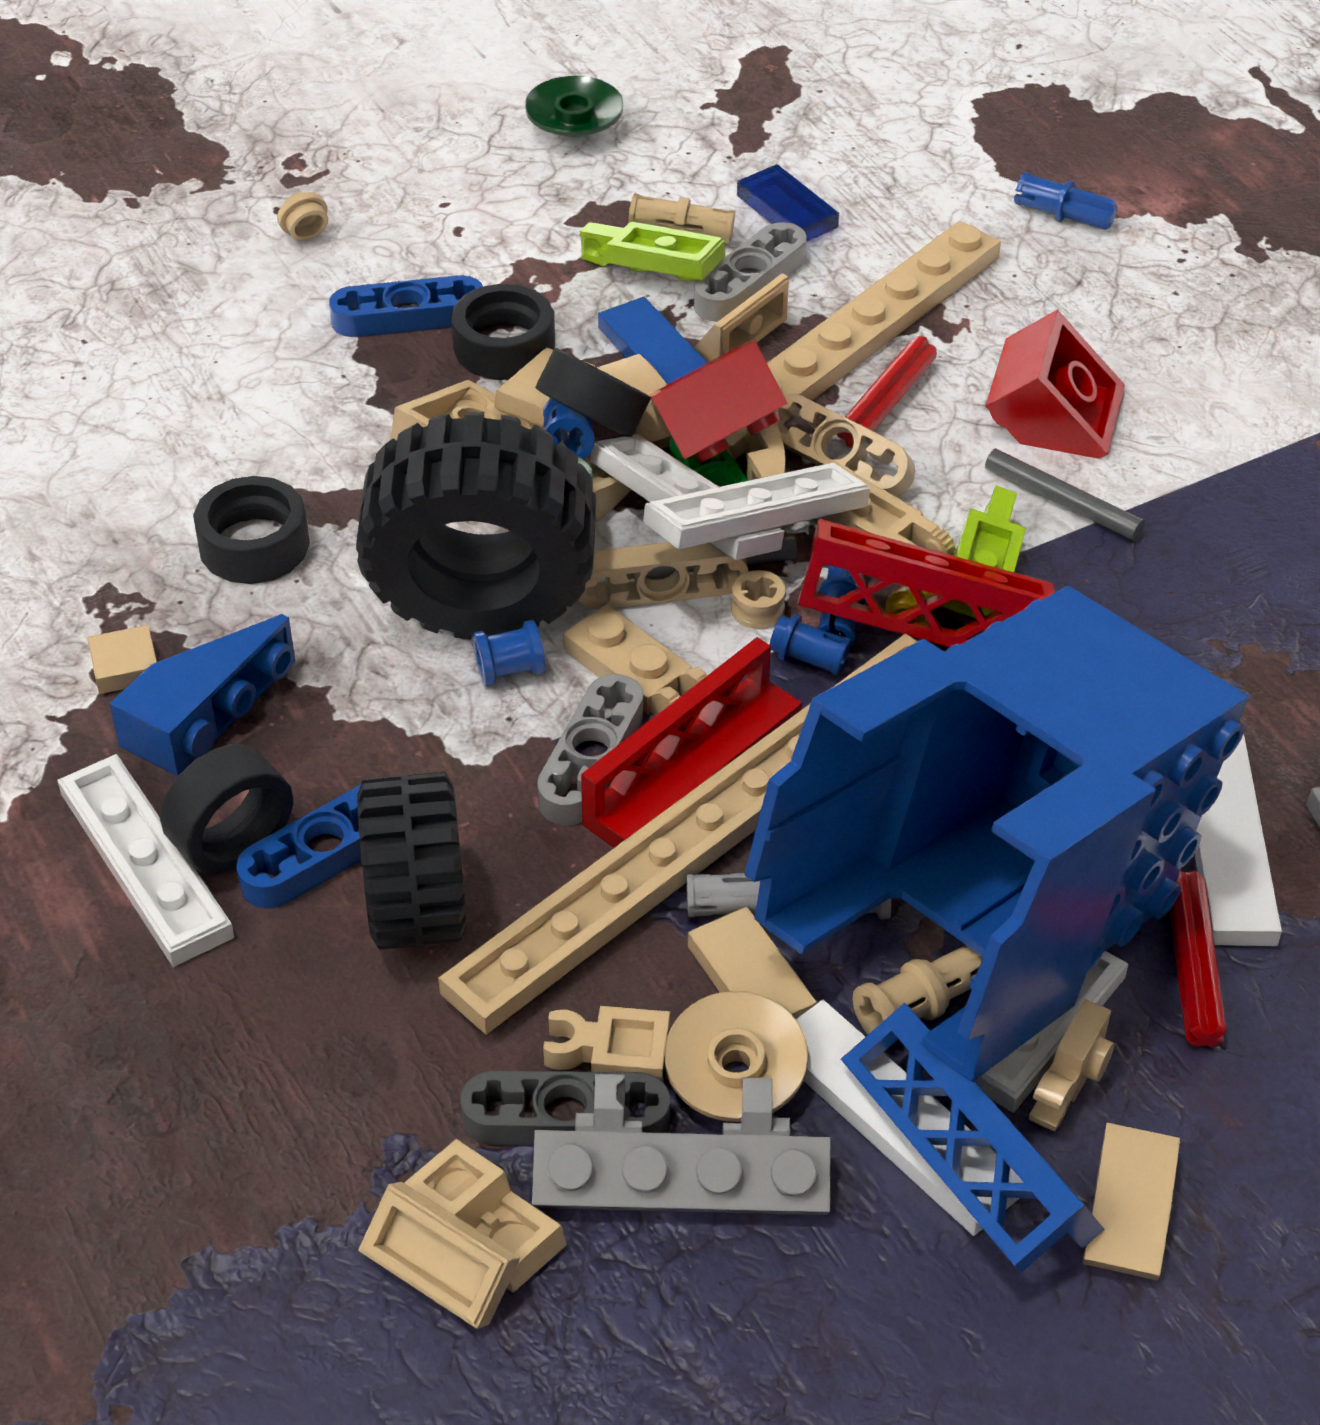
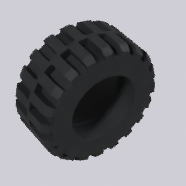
M466 412L465 418L452 419L450 413L435 416L429 420L428 426L422 427L419 423H416L400 432L397 440L393 438L376 453L375 461L369 465L365 475L356 540L357 563L361 574L369 582L371 590L383 604L390 601V608L393 612L406 621L414 618L420 621L422 629L437 634L440 629L454 632V638L471 639L473 632L481 630L487 636L514 631L522 628L524 621L534 620L537 627H539L540 622L543 620L550 624L567 611V606L571 607L578 601L585 591V584L591 579L596 521V495L592 491V479L587 469L581 463H578V457L563 442L555 445L553 443V436L549 432L536 425L531 429L520 426L521 422L518 418L501 415L500 420L484 418V412ZM464 521L484 522L500 526L509 531L499 534H472L453 529L445 524Z

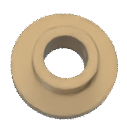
M296 193L284 202L278 212L277 221L281 229L285 233L290 234L292 238L299 241L309 240L319 235L328 224V207L323 197L317 193Z

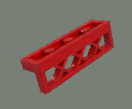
M819 519L812 540V555L799 594L798 605L893 632L906 633L915 638H924L927 641L951 647L954 644H963L975 637V634L985 631L994 622H1001L1021 612L1034 600H1042L1055 593L1051 582ZM823 564L849 570L859 587L839 598L815 592ZM863 575L874 577L876 579L867 583ZM892 583L909 587L918 604L899 614L882 610L873 593ZM922 591L936 595L925 599ZM865 598L869 606L855 602ZM954 599L968 603L977 620L958 630L942 627L932 610ZM980 607L994 611L987 615H984ZM924 614L929 623L916 620L915 618Z
M758 637L753 639L581 773L582 825L608 845L615 848L802 710V702L769 681L771 645ZM747 674V679L741 683L743 677ZM614 779L610 787L605 790V785Z

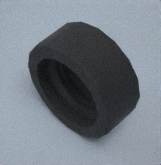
M494 284L479 287L464 295L454 306L451 318L453 350L458 362L473 374L488 379L509 380L546 347L552 350L555 348L554 310L549 300L534 289L518 284ZM499 325H514L529 330L521 335L508 338L489 337L478 333L486 328Z
M558 348L553 350L535 386L539 392L628 437L633 436L651 400V397L644 392Z
M248 476L228 480L208 491L199 500L193 514L202 563L212 574L229 582L254 584L279 578L291 572L304 560L310 545L303 498L291 485L275 478ZM246 520H273L283 525L278 531L268 536L252 540L230 539L221 535L228 527Z
M233 744L215 748L194 760L180 773L164 796L159 816L163 834L186 860L200 872L222 874L237 870V860L246 848L285 827L289 822L294 805L292 787L254 747ZM249 790L240 806L230 816L218 824L205 829L214 813L223 804L241 792Z

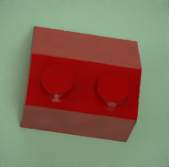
M1057 309L1006 338L985 407L990 411L993 420L999 426L1006 428L1022 445L1099 459L1108 454L1125 384Z
M747 341L649 394L683 458L686 459L695 454L699 463L729 448L730 446L725 437L746 427L749 434L753 435L781 419L777 409L788 404L755 341Z

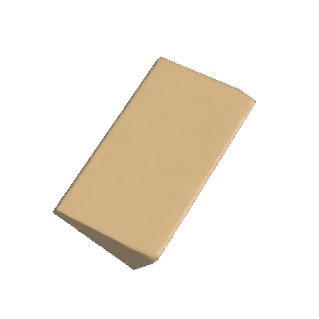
M783 273L715 323L696 344L694 349L708 363L747 341H755L756 343L787 320L789 276Z

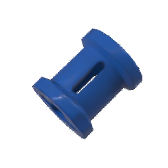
M551 398L548 399L543 407L544 430L553 436V443L555 445L563 442L576 456L584 460L594 448L595 435L592 428V420Z
M534 620L524 621L522 628L495 635L486 636L482 630L473 632L475 658L482 683L485 687L494 685L495 679L498 677L532 670L535 675L545 674L546 664L543 645Z

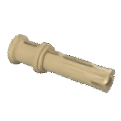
M964 945L932 962L913 959L901 967L900 974L878 985L864 983L858 986L853 991L852 1000L859 1023L864 1031L869 1034L904 1003L909 1006L919 1019L934 1020L940 1017L949 1006L950 999L971 989L968 987L970 980L978 973L983 957L967 945Z

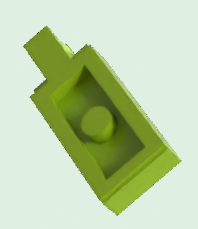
M589 222L579 231L582 259L601 266L611 263L627 266L634 272L645 273L654 271L675 275L683 281H696V279L704 280L725 258V240L717 236L637 222H630L624 228Z
M995 485L991 500L984 512L975 509L969 510L954 556L1011 572L1015 571L1026 530L1025 527L1010 522L1017 492ZM953 599L941 605L942 607L976 618L968 603ZM980 607L984 615H987L994 611Z

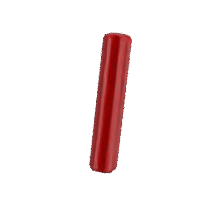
M916 336L912 342L905 346L845 417L874 431L936 359V347L930 345L926 337ZM847 432L837 434V437L845 440L846 446L853 448L854 438L852 434Z
M1180 871L1176 883L1181 886V892L1169 914L1185 1035L1187 1041L1194 1047L1206 1045L1214 1048L1222 1044L1224 1040L1223 1035L1227 1027L1204 877L1199 872L1185 873Z

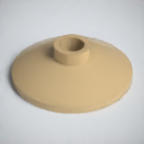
M726 991L698 1000L679 1015L672 1025L666 1040L665 1067L675 1092L692 1109L721 1121L741 1122L742 1078H772V1113H774L794 1097L804 1080L807 1069V1043L797 1020L779 1003L752 992ZM740 1061L746 1064L749 1069L736 1073L729 1072L724 1067L730 1062Z

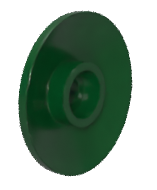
M563 76L547 80L534 87L526 97L525 112L531 123L546 132L562 136H585L601 132L614 125L622 115L623 99L615 87L600 79L587 76Z

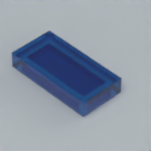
M778 164L737 181V196L771 224L786 222L801 227L806 233V242L839 226V212Z

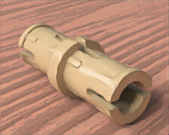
M634 193L630 204L628 224L630 222H637L722 237L725 243L730 244L736 211L691 204L690 198L680 197L677 202Z

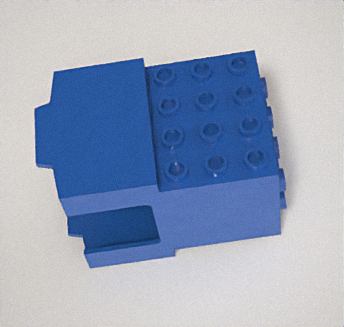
M1069 585L1042 600H1034L1021 612L1002 622H994L981 634L961 645L954 644L945 652L923 638L812 699L791 761L768 780L744 874L753 882L760 881L755 920L802 955L886 900L901 898L977 952L983 958L978 973L970 980L968 987L972 991L967 1005L924 1035L921 1045L973 1082L1073 1008L1086 974L1096 965L1106 950L1114 944L1119 947L1125 946L1135 936L1144 922L1151 917L1161 919L1171 910L1181 892V886L1176 883L1181 868L1193 857L1201 842L1202 835L1196 831L1201 817L1212 807L1221 792L1223 782L1217 777L1223 761L1234 752L1244 734V726L1239 724L1249 696Z

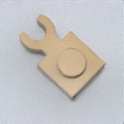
M1087 999L1083 1001L1056 1049L1054 1062L1050 1069L1042 1076L1035 1089L1033 1099L1037 1100L1029 1114V1120L1055 1132L1070 1102L1075 1101L1086 1079L1089 1078L1096 1082L1101 1079L1115 1045L1114 1042L1105 1039L1111 1015L1110 1009Z
M600 1006L598 1022L585 1021L578 1013L570 1010L549 1012L550 1036L568 1037L570 1040L564 1043L544 1042L545 1066L555 1070H568L577 1067L582 1062L591 1063V1072L646 1073L655 1076L663 1082L665 1046L670 1031V1011Z

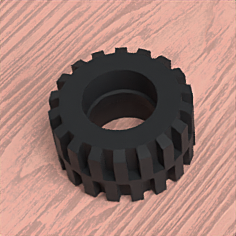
M446 772L363 779L357 794L358 823L370 937L379 950L462 942L467 929L455 793L454 785Z

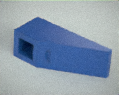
M280 614L151 664L109 703L119 747L175 776L182 773L194 760L208 753L214 741L237 718L245 716L251 709L254 701L274 681L283 678L289 672L292 664L295 662L289 617Z

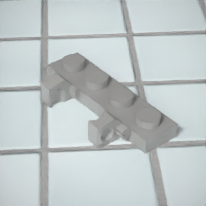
M595 1074L594 1113H576L575 1131L535 1130L532 1206L535 1208L829 1215L830 1137L790 1136V1118H772V1078H742L741 1124L723 1123V1134L642 1133V1121H624L625 1075Z

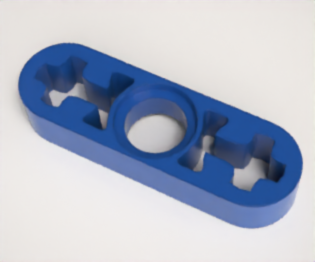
M456 275L344 287L335 291L330 296L331 325L334 331L347 337L452 327L451 318L454 306L464 295L479 287H483V285L476 278ZM408 303L419 305L417 307L408 309L396 307L398 305Z
M361 785L246 848L240 854L236 866L240 890L244 899L260 908L279 907L360 862L359 831H354L359 829L357 794ZM323 834H332L342 839L340 845L330 851H314L307 846L310 840ZM263 871H267V872H268L269 874H271L272 876H274V875H278V876H276V877H274V878H270L269 875H267V874H265V873H262V874H259V873H260V872H263Z

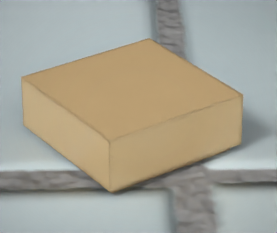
M149 625L87 637L99 694L125 689L151 664L157 662Z

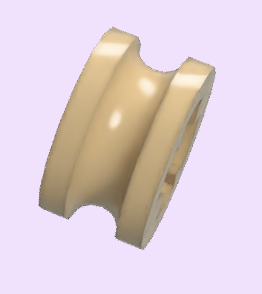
M763 570L748 571L735 579L732 585L733 600L731 602L732 616L741 625L753 629H766L775 626L780 616H784L785 613L784 599L786 597V588L782 579L772 572Z

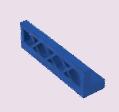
M906 1003L902 1004L840 1059L1021 1273L1066 1233L1083 1249L1104 1230L1103 1226L979 1085L975 1081L971 1082L921 1045L923 1036L930 1032V1030ZM899 1039L909 1050L906 1080H877L868 1070L867 1066ZM923 1067L934 1080H921ZM891 1095H904L902 1108ZM919 1096H949L951 1098L949 1130H919L915 1125ZM966 1117L978 1131H964ZM933 1145H947L945 1159ZM962 1146H992L997 1151L993 1182H966L959 1177ZM1010 1167L1024 1183H1009ZM977 1197H992L990 1212ZM1007 1198L1039 1199L1051 1215L1016 1244L1004 1230Z

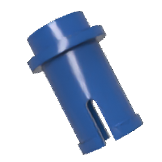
M794 614L792 618L780 616L773 630L769 645H771L772 651L779 653L778 659L781 661H786L791 657L839 676L847 660L852 639L848 637L843 638L802 623V616Z

